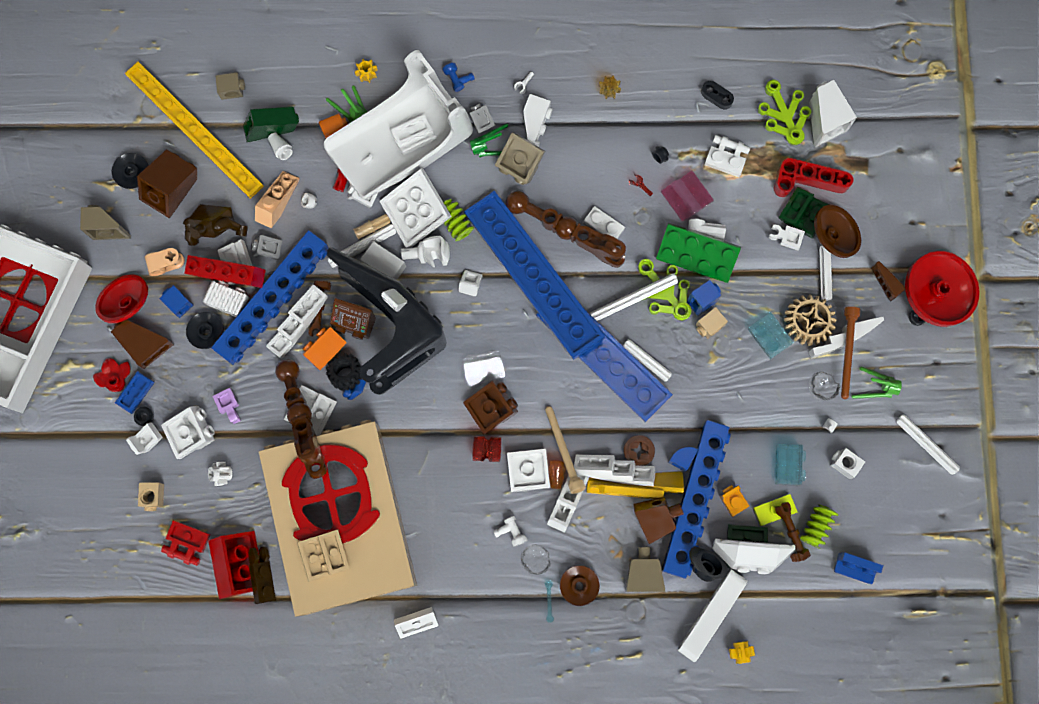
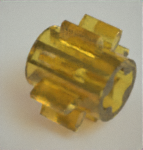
M614 75L608 78L604 76V82H599V87L601 88L599 94H603L605 99L608 97L615 99L616 93L621 92V88L618 87L621 81H616Z

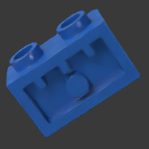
M843 552L838 554L834 572L867 584H873L876 573H882L884 565Z

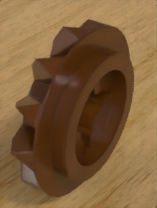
M633 436L624 446L625 458L627 461H635V466H645L654 458L655 447L652 441L645 436ZM641 443V449L648 453L641 454L639 459H637V453L631 449H637Z

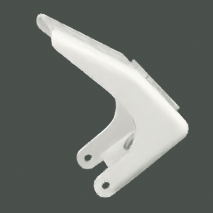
M419 50L411 52L405 58L404 63L409 74L408 79L394 95L330 135L324 141L326 152L362 199H367L413 175L419 169L426 168L466 140L473 132V127L466 110L455 97H450L435 71ZM424 114L436 136V140L403 155L391 133V129Z

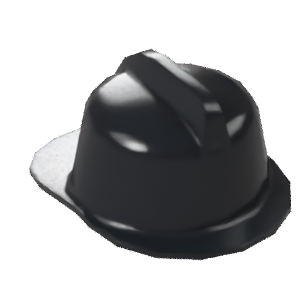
M692 547L690 549L689 557L693 564V572L701 580L711 582L727 576L728 566L717 553L700 547Z

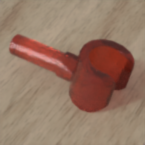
M634 174L637 177V182L635 183L629 179L630 184L639 186L651 196L653 193L643 183L642 176Z

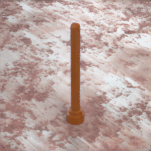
M858 307L844 308L847 331L841 389L842 399H848L855 321L860 317V308Z

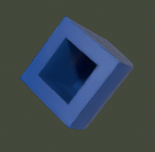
M693 447L679 449L671 456L668 463L686 472L698 449Z

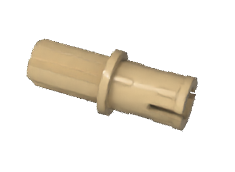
M384 214L372 221L368 220V222L353 230L359 240L368 234L375 233V230L390 224V219L387 214Z

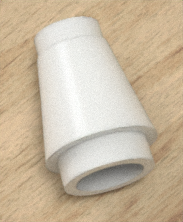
M277 133L269 135L268 140L276 157L281 160L288 159L293 153L292 146Z

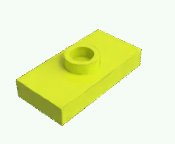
M791 494L754 507L753 510L759 525L763 526L782 519L776 514L775 507L781 506L785 502H789L791 506V515L798 513Z

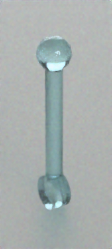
M546 581L545 583L548 603L546 621L548 623L554 621L551 604V588L553 583L551 581Z

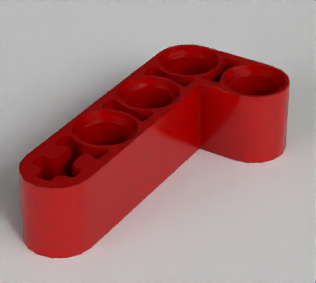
M787 158L778 169L774 192L779 197H786L793 189L794 184L799 183L835 193H845L853 184L854 178L846 171ZM784 167H790L792 172L786 171ZM802 171H807L810 176H805ZM821 175L826 176L828 178V181H824L821 178ZM780 184H786L788 189L781 188Z

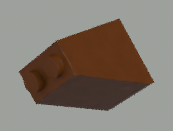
M166 149L137 176L139 200L170 218L197 181V167L180 158L176 153Z

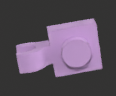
M231 388L212 396L221 414L227 413L231 423L236 424L241 421L234 409L239 406V403Z

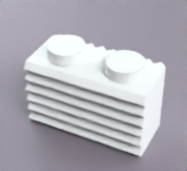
M212 281L202 302L207 306L237 317L250 301L246 291L237 287L235 290L228 288L229 284L223 281H218V283Z

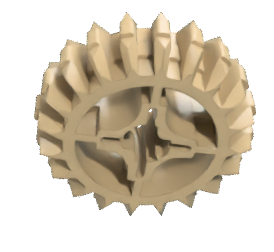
M810 294L807 296V299L804 295L800 297V300L794 299L793 304L790 303L788 305L789 310H786L784 313L788 316L784 318V322L789 323L785 326V329H791L788 336L794 334L796 336L794 341L800 338V344L803 345L807 341L808 346L813 345V342L819 345L820 340L825 342L827 337L832 336L831 331L836 328L833 323L837 319L832 318L835 315V311H829L832 305L826 306V299L820 302L819 296H816L813 300ZM802 307H811L808 313L797 312ZM817 311L821 313L823 319L818 316ZM811 315L812 323L809 325V319L807 318ZM797 322L802 324V330L798 327ZM812 328H823L818 334H809Z

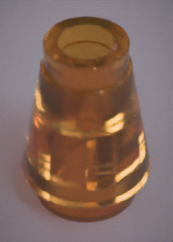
M549 461L548 474L550 488L562 489L566 472L564 461Z

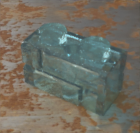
M776 445V485L800 486L802 481H805L806 471L802 470V462L806 460V451L803 450V445Z

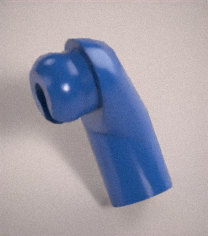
M358 379L360 384H355V388L344 389L343 397L347 398V400H353L360 395L366 384L363 379Z

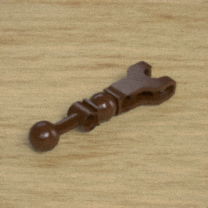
M517 190L508 195L506 206L513 214H522L524 212L542 221L543 227L546 230H552L561 239H571L572 243L576 242L579 247L592 253L599 260L614 268H619L624 264L626 246L617 238L599 233L587 226H581L574 218L569 216L563 217V214H558L554 209L543 210L530 203L528 196L522 191ZM548 217L555 218L553 222L546 221ZM586 234L588 238L582 240L579 238V235Z
M284 359L277 364L275 374L286 386L284 399L287 402L286 406L288 408L287 419L292 424L295 449L299 459L305 464L310 477L317 479L326 474L327 467L316 433L312 427V411L296 382L300 374L298 364L294 360ZM314 463L320 464V469L318 471L312 470V465Z

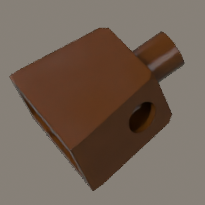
M664 497L634 504L635 515L649 544L676 529L674 518L684 514L680 503L669 507Z

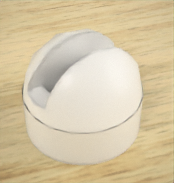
M305 193L301 200L302 207L314 208L317 205L315 203L317 198L313 194Z

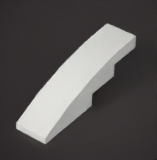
M312 285L288 312V318L278 327V333L266 347L282 360L308 328L328 296L315 285Z
M884 317L855 323L854 342L883 322ZM847 325L841 329L842 334L829 336L825 341L826 345L812 348L809 351L810 358L826 355L845 347Z
M576 454L574 468L578 474L609 482L654 487L655 466H635V461L615 460L614 455Z

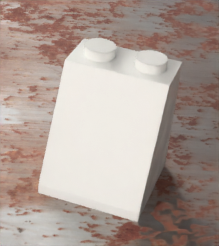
M834 80L828 83L824 81L819 84L809 102L815 148L847 132L857 118Z

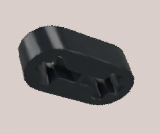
M707 81L703 84L701 94L706 100L723 110H727L732 106L734 96L730 91L714 81ZM713 88L712 92L707 93V89ZM727 97L728 102L723 103L722 100Z

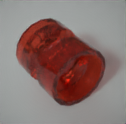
M474 436L473 461L484 462L485 459H488L489 462L500 463L502 437L486 439L485 436Z

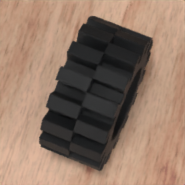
M344 353L343 357L341 354H338L337 359L333 357V362H328L329 367H326V375L336 389L338 388L343 391L344 387L345 390H349L350 386L352 389L355 388V383L357 385L360 384L358 379L362 380L360 376L362 366L352 354L348 356L347 353ZM343 368H351L350 373L346 376H338V373Z

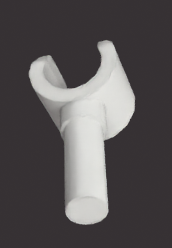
M530 72L522 82H517L514 85L515 91L519 86H523L520 94H524L526 92L525 86L534 73Z
M828 418L822 427L833 433L838 424Z

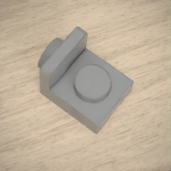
M478 103L470 107L471 111H468L467 114L470 116L477 133L495 126L486 105Z
M263 235L258 236L251 245L252 256L257 257L260 255L275 260L279 259L282 240Z

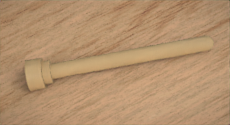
M547 406L545 411L570 477V484L568 485L571 494L582 492L586 489L584 481L576 474L553 408Z

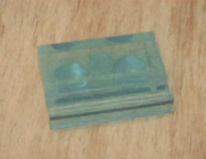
M771 312L748 328V331L770 360L794 343Z

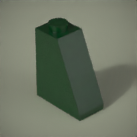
M294 107L250 109L243 124L246 142L268 138L272 133L282 135L294 132L299 124V116L295 113Z

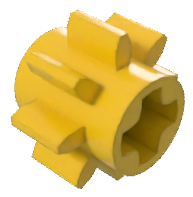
M362 59L360 64H356L358 70L355 71V75L360 76V82L368 81L370 83V80L377 78L375 72L378 69L377 66H373L372 60L365 61Z
M748 641L733 643L734 648L729 649L730 659H735L736 664L751 662L750 657L755 656L754 646H749Z

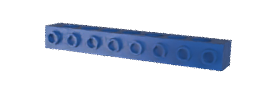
M308 230L211 349L232 365L235 362L238 363L243 358L244 351L254 345L258 334L263 333L267 329L268 322L280 313L282 305L288 303L292 298V293L303 285L305 277L314 272L319 260H323L327 256L329 248L327 244ZM307 252H313L310 258H304ZM301 266L299 272L292 273L294 267ZM283 281H289V284L286 287H280ZM270 296H277L274 302H268ZM259 310H264L263 316L256 317ZM252 324V329L249 332H244L245 326ZM235 339H239V345L232 347V342Z
M709 420L704 422L697 446L698 451L694 457L681 501L684 514L676 518V529L672 532L662 566V572L683 579H686L687 575L690 576L692 573L693 564H691L689 551L692 547H699V545H696L697 539L702 537L704 526L701 525L703 518L707 519L710 508L707 507L709 499H713L715 489L712 488L713 483L718 481L720 470H718L719 462H723L726 454L723 448L725 444L729 443L731 433L728 432L730 427ZM710 439H715L718 442L716 449L709 446ZM705 457L713 461L712 467L704 465L703 460ZM699 476L706 477V486H701L698 483ZM695 494L700 495L702 498L700 505L694 504L692 500ZM689 513L695 514L697 518L695 524L688 522L687 515ZM684 532H688L691 535L689 543L683 542L681 538ZM678 551L685 553L686 559L684 562H679L676 559Z

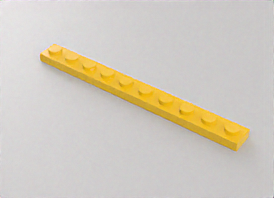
M139 62L125 72V75L250 199L264 187Z

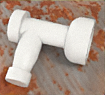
M515 516L504 520L506 525L493 530L496 538L511 531L514 537L512 539L513 547L528 541L524 534H520L515 523Z

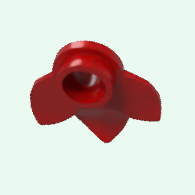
M107 358L102 364V372L95 373L93 379L99 387H106L111 392H120L125 387V378L130 374V364L126 361L119 365L114 359Z

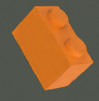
M323 327L316 334L318 338L314 342L310 340L303 347L304 352L302 354L318 370H321L347 343L331 327L327 329Z

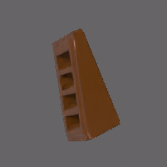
M878 261L871 268L890 302L905 290V286L881 262Z

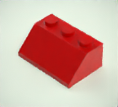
M255 531L223 535L208 540L219 599L253 592L248 552L250 548L258 550Z

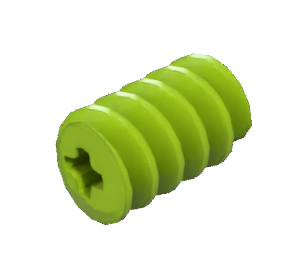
M452 199L446 200L443 203L452 217L445 221L444 225L448 226V232H452V238L456 239L455 241H460L467 237L474 230V227H467L470 224V220L463 221L467 215H460L463 209H456L459 205L458 202L452 203Z
M817 504L819 507H813V511L816 514H810V518L813 521H807L806 524L809 528L803 529L806 535H801L800 539L815 548L821 549L818 545L826 544L822 537H829L825 530L832 531L828 523H835L831 516H838L839 514L826 506Z

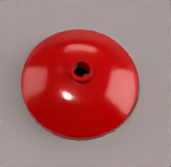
M133 274L124 275L113 280L99 294L95 305L96 314L102 321L107 323H119L133 317L146 302L148 296L147 283L142 277Z

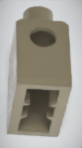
M638 547L639 559H631L629 562L626 592H665L660 560L650 559V547Z

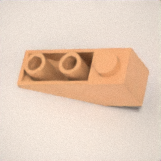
M282 171L255 205V221L272 228L281 217L299 182V178Z

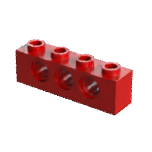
M188 255L184 274L262 288L266 269Z

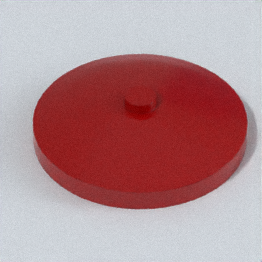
M945 251L927 253L911 265L906 275L905 292L908 302L914 312L927 323L939 327L957 325L967 320L978 305L980 291L977 277L972 268L962 258L953 253Z

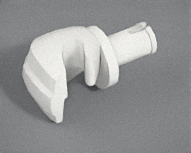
M441 236L423 239V241L419 242L418 247L401 249L402 260L419 259L421 264L427 262L432 267H435L434 259H439L442 265L446 266L450 258L449 244Z

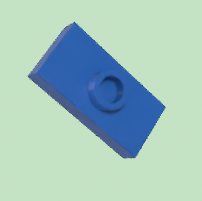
M137 371L115 404L133 414L155 382Z

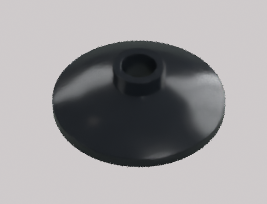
M123 154L113 163L111 170L112 178L122 188H137V176L149 165L139 154ZM135 171V173L132 176H130V172Z
M211 312L196 314L190 319L186 327L188 341L198 349L211 348L224 333L222 320ZM206 330H210L208 335L204 334Z

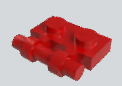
M173 520L165 538L172 541L171 546L163 545L161 552L167 554L169 558L183 560V563L187 565L193 564L198 566L201 559L195 557L194 554L196 551L204 553L211 534ZM179 545L187 547V553L179 551Z

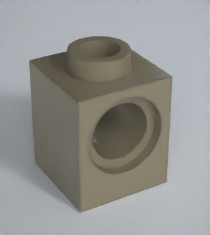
M238 73L215 76L217 93L221 100L243 97L245 82Z

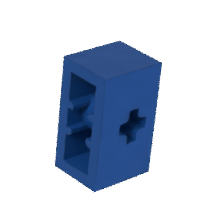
M709 280L690 294L687 303L698 317L717 303L721 297V290L716 283H712Z

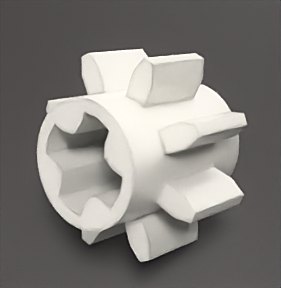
M225 461L213 463V467L208 469L209 481H214V486L228 484L227 481H230L232 478V468L226 466Z

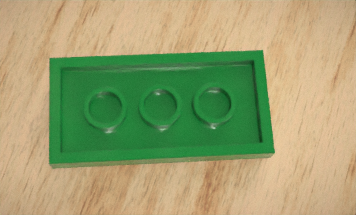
M668 223L656 259L728 283L741 246Z

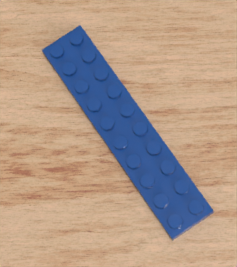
M495 191L464 211V214L467 215L466 217L573 360L605 338L604 334Z

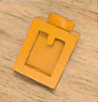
M730 485L722 490L724 494L720 496L732 517L750 507L740 492L741 488L739 485L735 488L733 485Z

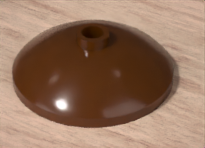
M827 205L816 213L814 219L815 233L821 245L829 253L840 258H849L859 251L861 247V233L856 221L846 210L839 206Z

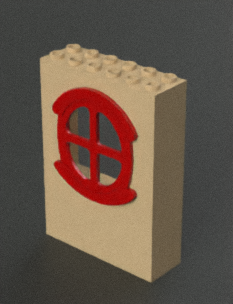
M365 420L355 427L345 425L339 431L326 430L321 432L322 435L316 436L326 467L330 461L343 463L352 470L358 481L355 485L334 490L327 467L326 474L322 476L325 491L318 495L306 498L299 496L300 484L307 470L305 464L301 462L297 455L294 439L284 441L283 445L277 447L275 444L265 446L264 450L259 451L295 617L418 586L380 427L375 421ZM359 492L361 494V503L356 516L349 524L341 525L335 502L336 498ZM326 500L329 505L333 527L325 530L315 526L305 516L303 507ZM338 530L350 569L308 582L297 542Z

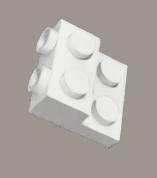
M199 406L189 407L161 425L176 459H182L193 451L202 449L215 441L213 437L215 434L214 429L207 424L205 420L207 417L206 412Z

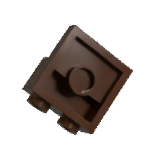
M491 381L463 402L483 434H487L499 424L504 423L518 413L516 409L518 404L514 398H509L506 393L508 389L502 381Z

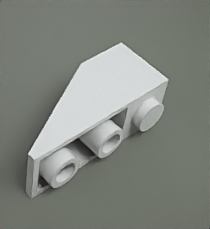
M530 94L523 110L526 139L539 147V136L544 135L546 129L544 123L546 118L550 119L553 109L550 108L551 101Z

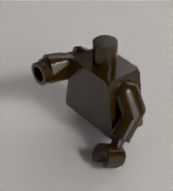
M200 204L192 215L183 221L185 225L184 239L188 242L189 246L199 244L200 237L216 238L228 229L236 231V235L247 236L248 226L240 225L234 221L231 207Z

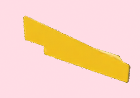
M681 471L655 473L654 487L615 483L589 477L587 483V493L657 499L664 497V492L684 493L683 472Z

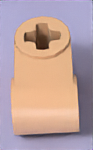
M168 248L147 254L145 261L149 275L158 276L181 268L184 265L185 258L176 249Z

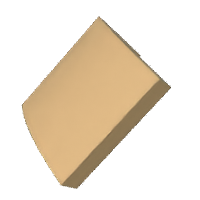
M338 530L297 542L308 582L350 569Z

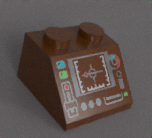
M335 298L330 321L334 331L345 334V332L351 333L352 337L363 340V338L369 339L376 320L373 311Z

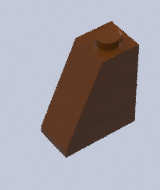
M128 320L117 323L114 329L110 331L136 364L143 369L174 345L167 338Z

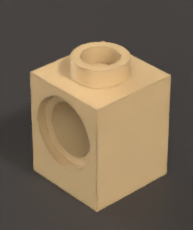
M715 307L697 322L696 330L702 337L705 336L709 339L722 329L728 321Z
M139 483L138 507H143L144 511H157V508H163L164 484ZM153 492L155 495L154 500L149 502L148 495Z

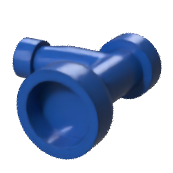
M449 63L442 69L445 75L450 76L455 92L462 90L465 87V83L475 80L473 73L458 78L456 63Z

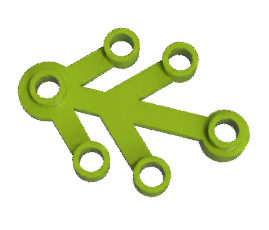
M770 80L765 86V92L767 95L773 96L779 111L770 108L768 103L763 102L759 105L758 112L761 115H768L784 122L787 128L777 125L775 119L767 120L765 128L767 131H774L786 136L789 144L799 145L804 140L805 134L802 128L806 119L811 114V109L808 106L801 108L796 126L792 118L799 102L804 98V93L801 90L794 91L791 104L787 109L780 93V83L777 80ZM771 84L775 85L777 88H772ZM799 94L801 98L798 99L795 95ZM761 107H766L767 111L761 110ZM802 111H807L808 115H804ZM768 123H772L774 127H769ZM796 133L798 137L796 138L792 134Z
M649 259L641 260L638 265V271L642 275H647L652 282L660 280L653 271V262ZM644 265L648 266V267H649V270H648V271H644V270L642 269V266H644ZM675 265L668 266L666 270L667 276L670 275L669 269L671 268L675 270V275H677L678 268ZM686 279L679 282V301L674 296L675 285L647 297L668 300L672 305L665 306L653 302L649 306V312L653 315L658 313L673 314L680 321L688 319L691 315V307L686 302L690 282ZM681 283H686L687 288H682ZM657 306L658 311H653L651 307ZM678 309H684L685 314H679Z

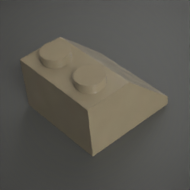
M88 205V207H81L80 230L91 239H131V235L100 206Z

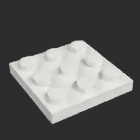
M419 169L379 201L406 248L413 247L452 217L424 169Z

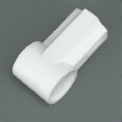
M690 219L688 221L689 230L724 241L725 225L705 223L701 219Z

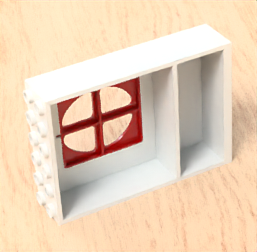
M1 224L0 278L18 269L25 270L26 274L16 294L12 295L0 290V297L11 302L0 325V405L23 413L92 268L87 265L88 261L82 259L76 253H67L56 245L51 247L43 240L38 238L34 240L23 232L18 231L16 233L11 228ZM34 275H39L46 287V303L43 306L23 298ZM19 306H24L39 313L38 319L29 327L15 332L8 330Z

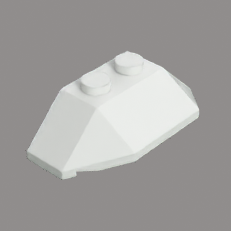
M715 538L712 549L731 569H737L738 572L742 573L758 571L759 574H769L794 552L795 545Z

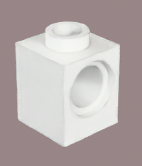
M845 448L835 452L831 458L833 462L830 466L848 479H852L858 474L865 461ZM843 458H847L850 461L849 468L843 465Z

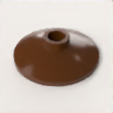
M571 567L561 578V594L572 605H588L595 600L599 593V579L595 572L588 567ZM577 582L583 583V588L581 590H578L576 588Z

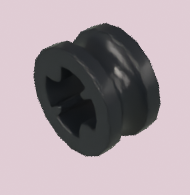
M914 310L909 313V321L913 325L919 326L926 322L923 319L918 321V318L914 316L916 314Z

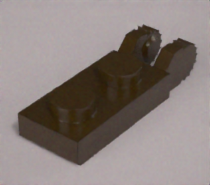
M263 546L259 549L258 555L256 548H250L248 552L249 571L255 604L276 601L269 551L266 546Z

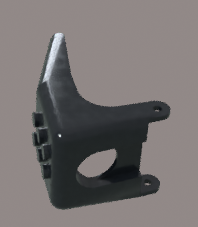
M333 247L328 248L327 256L339 266V276L382 311L395 325V333L391 342L360 369V376L365 382L370 383L371 391L377 395L384 394L445 349L447 342L443 326L441 325L442 322L435 315L432 316L428 307L422 301L419 302L416 299L415 294L409 287L405 288L401 282ZM395 289L407 300V303L396 312L383 300L381 295L384 291ZM370 369L373 370L371 376L367 375V371ZM378 382L382 383L381 388L376 387Z

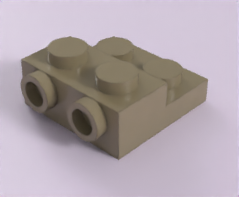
M512 132L495 166L499 168L501 173L505 175L510 174L515 177L514 180L522 185L528 184L535 175L538 164L546 151Z

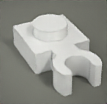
M779 225L771 227L772 230L777 231V235L770 234L769 239H780V245L795 250L800 249L805 231L786 226L785 230H782Z

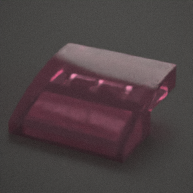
M692 170L661 191L682 222L714 201Z

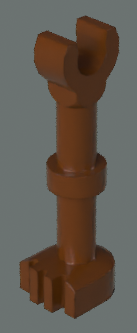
M314 281V285L323 293L324 291H331V282ZM325 305L321 307L315 316L313 325L308 332L309 336L313 337L314 330L318 329L320 331L322 329L321 319Z
M789 502L775 507L776 514L784 520L788 530V537L792 539L795 545L796 552L790 556L792 562L806 560L811 554L809 549L803 548L799 538V530L795 528L791 519V506Z

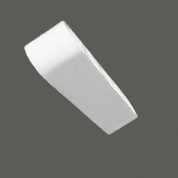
M730 569L681 642L677 651L691 661L696 662L743 591L748 580Z

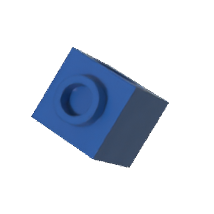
M174 285L167 288L159 298L179 318L194 306Z

